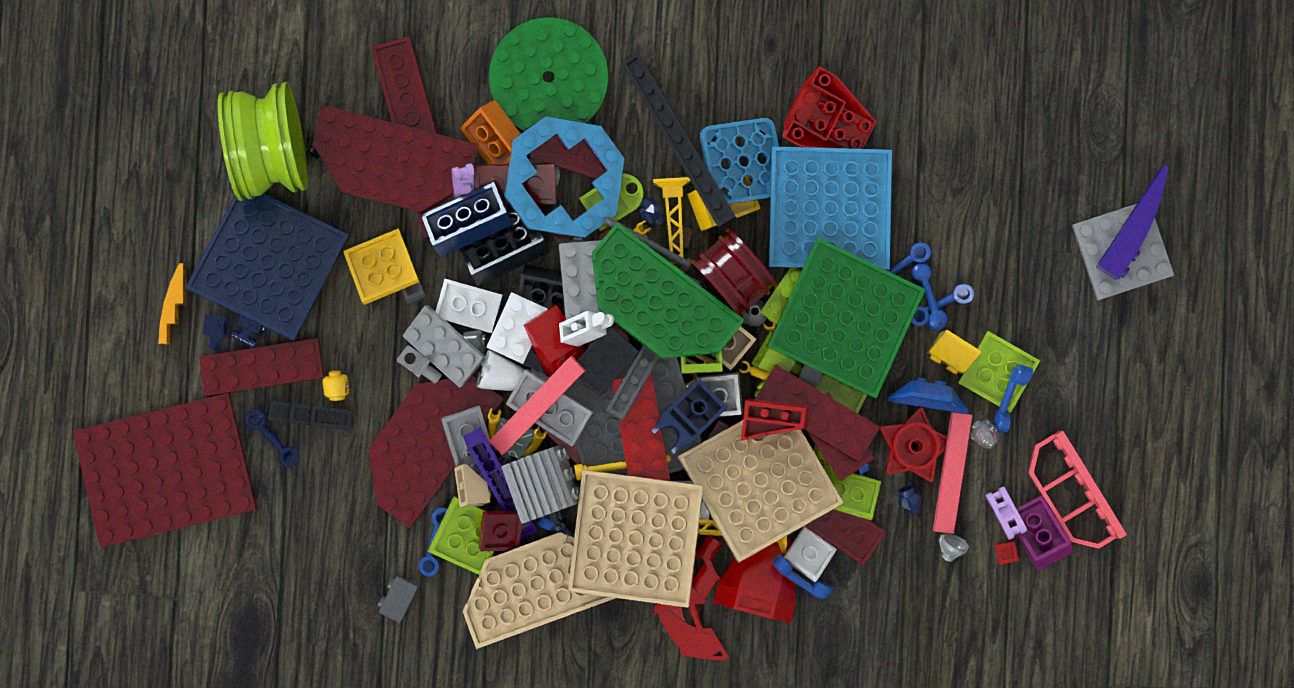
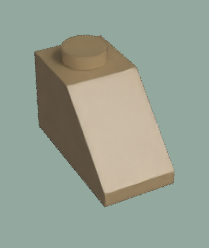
M467 464L454 468L460 508L483 506L490 503L491 492L487 482Z

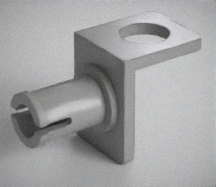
M409 345L404 348L397 358V362L413 372L417 377L422 374L434 384L442 376V373L429 365L430 361ZM407 353H414L416 357L415 361L411 364L406 363L404 360Z

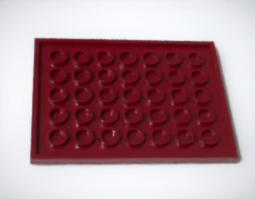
M230 393L73 431L100 548L257 510Z

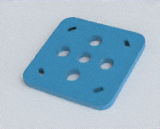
M759 118L705 127L700 133L705 165L718 187L727 191L723 195L728 204L770 198L771 147H779L773 121L768 118ZM715 136L717 139L715 140V142H711L712 138ZM736 137H741L743 139V147H738L736 145ZM759 153L763 154L766 158L764 164L759 163L757 160ZM741 156L746 157L748 161L746 167L741 166L739 163ZM722 159L728 160L730 164L728 170L722 168ZM744 176L751 178L752 183L750 186H746L743 183Z

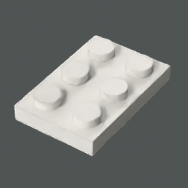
M444 279L435 312L445 321L492 333L503 295Z
M511 292L486 348L523 364L532 345L523 324L548 309Z

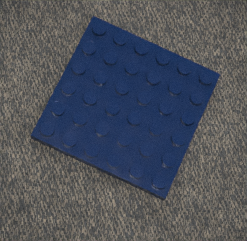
M262 194L261 196H255L254 199L249 200L246 198L244 201H239L234 195L185 288L295 341L347 242L349 234L268 195Z

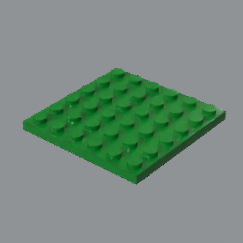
M817 237L766 347L876 399L926 289Z

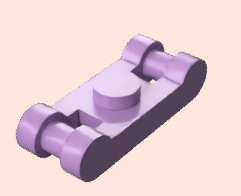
M467 164L463 168H452L453 194L455 199L475 191L474 168L472 164Z
M1004 486L993 494L990 492L985 495L1008 540L1014 538V535L1018 533L1023 534L1027 532L1026 526ZM1001 498L1004 500V502L1000 504H997L996 502ZM1015 521L1017 525L1010 528L1008 523Z

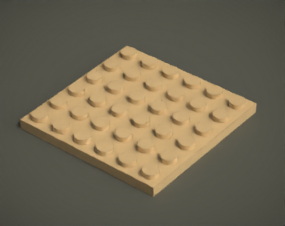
M742 420L677 457L692 484L704 485L702 501L738 563L843 504L842 499L801 429L741 441Z
M582 470L568 591L688 608L704 485Z

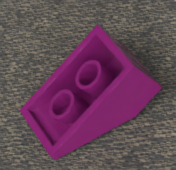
M1042 495L1016 508L1027 529V532L1023 534L1018 533L1017 536L1037 571L1073 553L1072 543ZM1015 521L1011 522L1013 527L1017 525Z

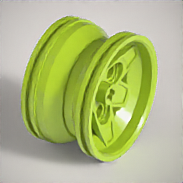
M283 82L281 86L278 83L273 84L265 98L261 99L243 91H229L228 94L226 92L219 93L218 121L228 176L236 198L239 201H244L246 198L249 200L254 199L255 196H261L274 183L278 182L291 192H297L299 188L301 191L307 190L308 168L304 138L296 101L289 83Z

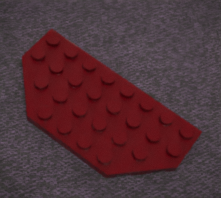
M322 105L313 140L314 148L342 193L420 213L454 193L452 168H463L467 164L474 166L479 145Z
M473 375L462 388H459L450 379L438 380L435 384L432 381L415 384L369 448L377 505L408 528L412 527L455 467L441 418L480 406L486 425L489 421L488 414L490 409L492 408V414H494L504 400L502 396L493 390L476 387L477 378Z

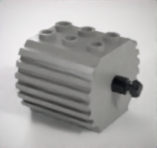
M563 444L501 466L521 524L549 514L551 522H556V526H554L555 531L566 528L565 523L560 521L563 519L560 510L579 503L580 486H577L575 469L570 466L568 461L570 455L567 448L563 447Z

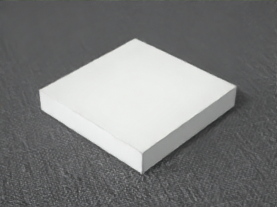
M804 526L783 558L795 569L816 582L837 549Z

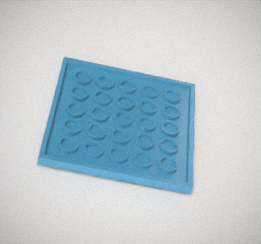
M771 147L769 267L803 268L816 238L819 237L882 269L890 270L892 150Z

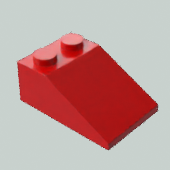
M557 305L523 324L546 377H551L570 356H573L577 361L585 352L583 345L577 347L561 343L559 323L566 321V318Z

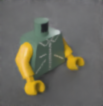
M492 408L488 414V435L490 439L508 422V420L500 417L501 410H499L498 415L492 414ZM540 426L536 430L529 429L505 455L500 456L501 464L511 463L513 457L521 459L538 450L548 431L546 430L545 433H542L539 430Z

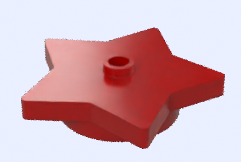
M919 407L903 424L881 426L879 430L889 448L885 474L911 471L926 481L933 482L936 459L946 448L947 436L932 429L923 407ZM912 442L916 444L915 450L911 448Z

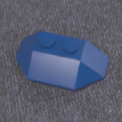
M915 377V381L907 382L886 399L887 402L968 414L967 407L953 388L946 386L947 382L935 380V383L932 384L926 383L927 379Z

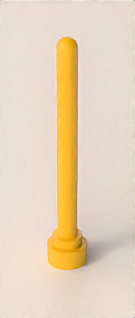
M666 455L667 463L671 461L670 455ZM626 461L590 467L576 464L574 465L576 481L582 479V470L597 472L627 469Z

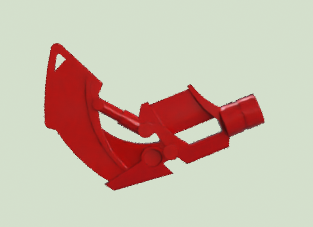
M706 535L702 544L696 550L695 560L699 556L705 561L692 580L689 611L695 626L686 623L682 607L656 603L653 610L655 615L658 613L669 636L680 647L682 655L700 659L727 660L728 654L711 627L703 628L697 604H704L706 602V596L717 580L720 581L721 579L714 569L712 559L723 543L712 535ZM719 651H721V653H722V656H716V655H714V654L718 653Z

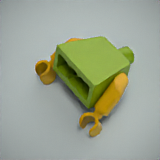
M768 319L773 323V326L767 327L763 324L765 330L770 332L751 363L754 366L751 367L749 362L742 361V363L748 365V369L746 371L739 369V371L742 373L750 372L752 376L767 380L771 371L777 365L787 372L798 375L802 370L801 364L766 347L773 333L771 331H774L776 324Z

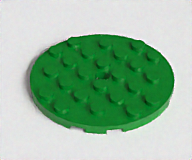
M538 18L517 26L499 43L490 63L489 85L493 99L496 100L515 127L524 132L544 117L587 124L598 112L605 99L608 86V67L599 44L585 29L573 22L560 18ZM546 72L554 74V80L550 83L543 80L544 73Z

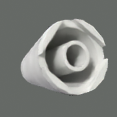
M487 350L486 358L481 363V372L478 373L476 387L480 389L513 391L525 369L495 351Z

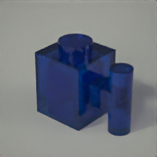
M205 315L203 335L210 336L208 344L210 350H219L220 337L227 338L229 318Z
M240 315L236 324L244 329L242 333L234 330L231 337L254 347L257 340L250 337L252 332L261 335L268 328Z

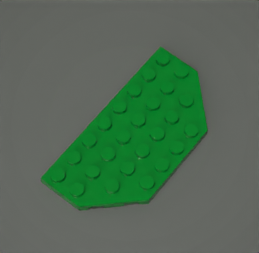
M619 223L613 226L592 252L598 310L605 315H612L617 325L661 359L720 353L745 322L742 317Z

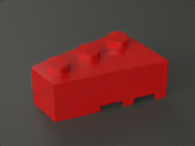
M748 398L745 401L741 441L804 429L807 426L809 406Z

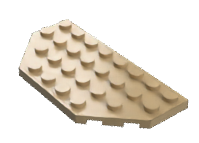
M559 532L485 560L481 575L477 578L468 602L463 609V614L476 649L615 599L614 597L568 591L574 537Z

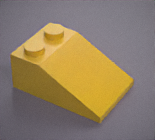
M749 176L743 177V183L746 186L751 185ZM723 188L720 189L724 194L727 193ZM695 190L688 193V198L701 231L717 226L698 192ZM758 200L729 204L737 218L761 209Z
M944 330L938 334L927 353L931 355V360L938 364L941 362L948 366L946 369L957 375V373L963 374L979 356L981 351L952 332Z

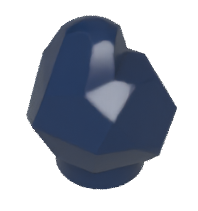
M651 199L641 201L639 211L642 220L646 221L645 225H651L652 228H655L665 221L663 216L664 209L660 204Z
M913 485L901 487L898 490V505L909 514L918 513L924 502L922 495L914 489Z

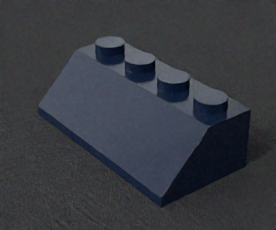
M494 182L421 215L432 245L439 257H443L513 225Z

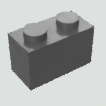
M399 575L395 579L391 578L387 586L389 592L386 597L382 596L378 607H380L378 613L401 623L420 586Z

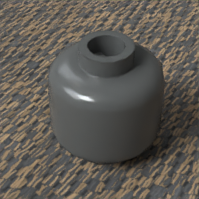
M475 330L463 333L462 336L483 355L486 353L489 338L484 332Z

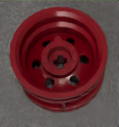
M727 229L725 237L720 235L714 245L703 254H698L699 260L697 262L693 259L690 261V264L718 299L740 317H743L741 314L743 311L748 313L752 305L764 295L768 296L771 293L769 289L771 287L776 289L778 284L743 241L730 229Z

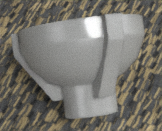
M759 299L750 307V309H758L759 313L757 315H752L751 310L748 313L745 311L741 313L743 315L742 318L745 320L744 325L759 326L766 321L767 317L760 313L765 305L762 300Z
M947 533L941 535L939 539L941 552L943 553L942 557L949 562L965 554L969 548L966 540L954 534Z

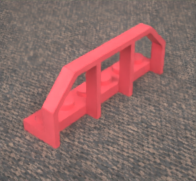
M1057 431L1034 445L1028 474L1070 542L1101 548L1112 540L1120 539L1127 535L1064 431ZM1053 440L1059 451L1062 450L1066 455L1064 457L1066 464L1069 468L1073 467V469L1042 487L1034 474V469L1040 447ZM1075 474L1077 482L1080 485L1083 484L1086 488L1085 494L1089 502L1061 518L1045 491ZM1094 504L1097 506L1095 510L1100 519H1105L1108 526H1106V529L1110 534L1109 537L1097 544L1073 538L1064 523Z

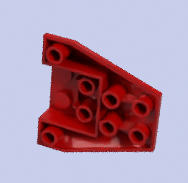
M818 66L803 83L785 118L783 138L799 147L863 149L877 121L836 75Z
M787 539L786 552L792 545V540ZM778 542L769 545L739 563L734 558L718 582L713 603L791 623L796 605L795 583L780 574L774 567L773 560L778 553L782 557L785 555L782 553Z

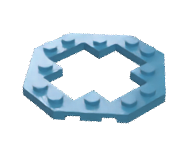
M544 117L512 141L504 197L528 229L585 238L603 225L606 217L612 218L617 214L624 157L601 126ZM555 134H557L568 150L584 139L607 170V172L592 182L603 199L574 221H572L562 205L544 216L522 185L523 182L537 173L526 155Z

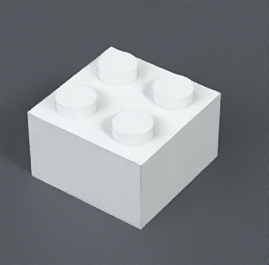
M739 372L703 375L697 378H700L728 407L720 416L741 415L743 413Z

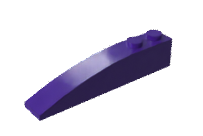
M1166 165L1159 169L1096 265V268L1114 280H1118L1120 277L1124 278L1130 270L1127 266L1131 260L1135 261L1141 253L1139 248L1151 228L1163 194L1168 171Z
M480 427L464 435L463 438L468 450L502 510L517 511L501 468L502 464L482 428ZM532 520L522 523L520 540L538 532Z

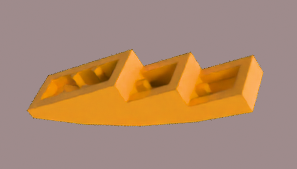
M179 263L164 300L160 320L159 344L171 343V325H179V305H187V289L185 288L187 285V265Z

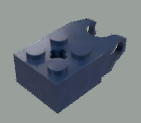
M699 378L660 416L657 425L650 432L654 435L657 431L667 427L675 430L678 438L674 448L670 451L673 455L680 448L691 444L728 407ZM694 404H695L696 406H697L698 404L701 406V408H700L701 413L696 412V411L694 410V408H695V407L693 406Z

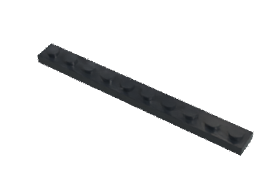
M637 52L621 62L718 228H722L737 218L640 53Z

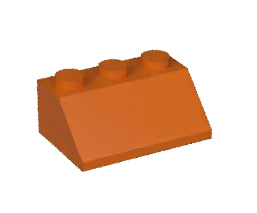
M496 100L480 107L460 127L471 143L479 144L477 152L487 165L509 164L512 141L521 135Z

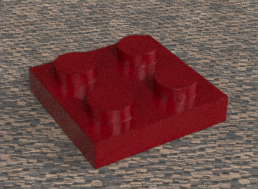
M483 512L478 546L480 552L510 551L520 546L522 524L518 512Z

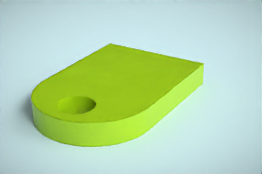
M622 174L617 214L612 217L617 222L635 211L643 200L642 185L632 175ZM629 183H634L637 185L638 190L634 194H629L626 191V186ZM594 188L579 199L585 209L589 210L603 198ZM604 223L598 229L602 232L609 226Z

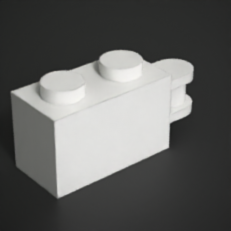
M586 311L559 323L561 343L579 347L607 334L606 328L613 324L614 318L610 314L605 315L602 312Z

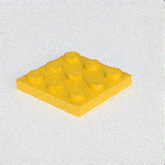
M399 228L343 251L364 305L419 283Z

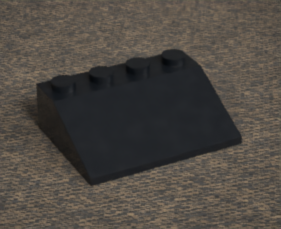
M505 205L513 225L460 248L478 287L550 253L541 232L528 229L511 205Z
M525 264L521 274L518 296L547 309L557 305L565 317L561 272Z

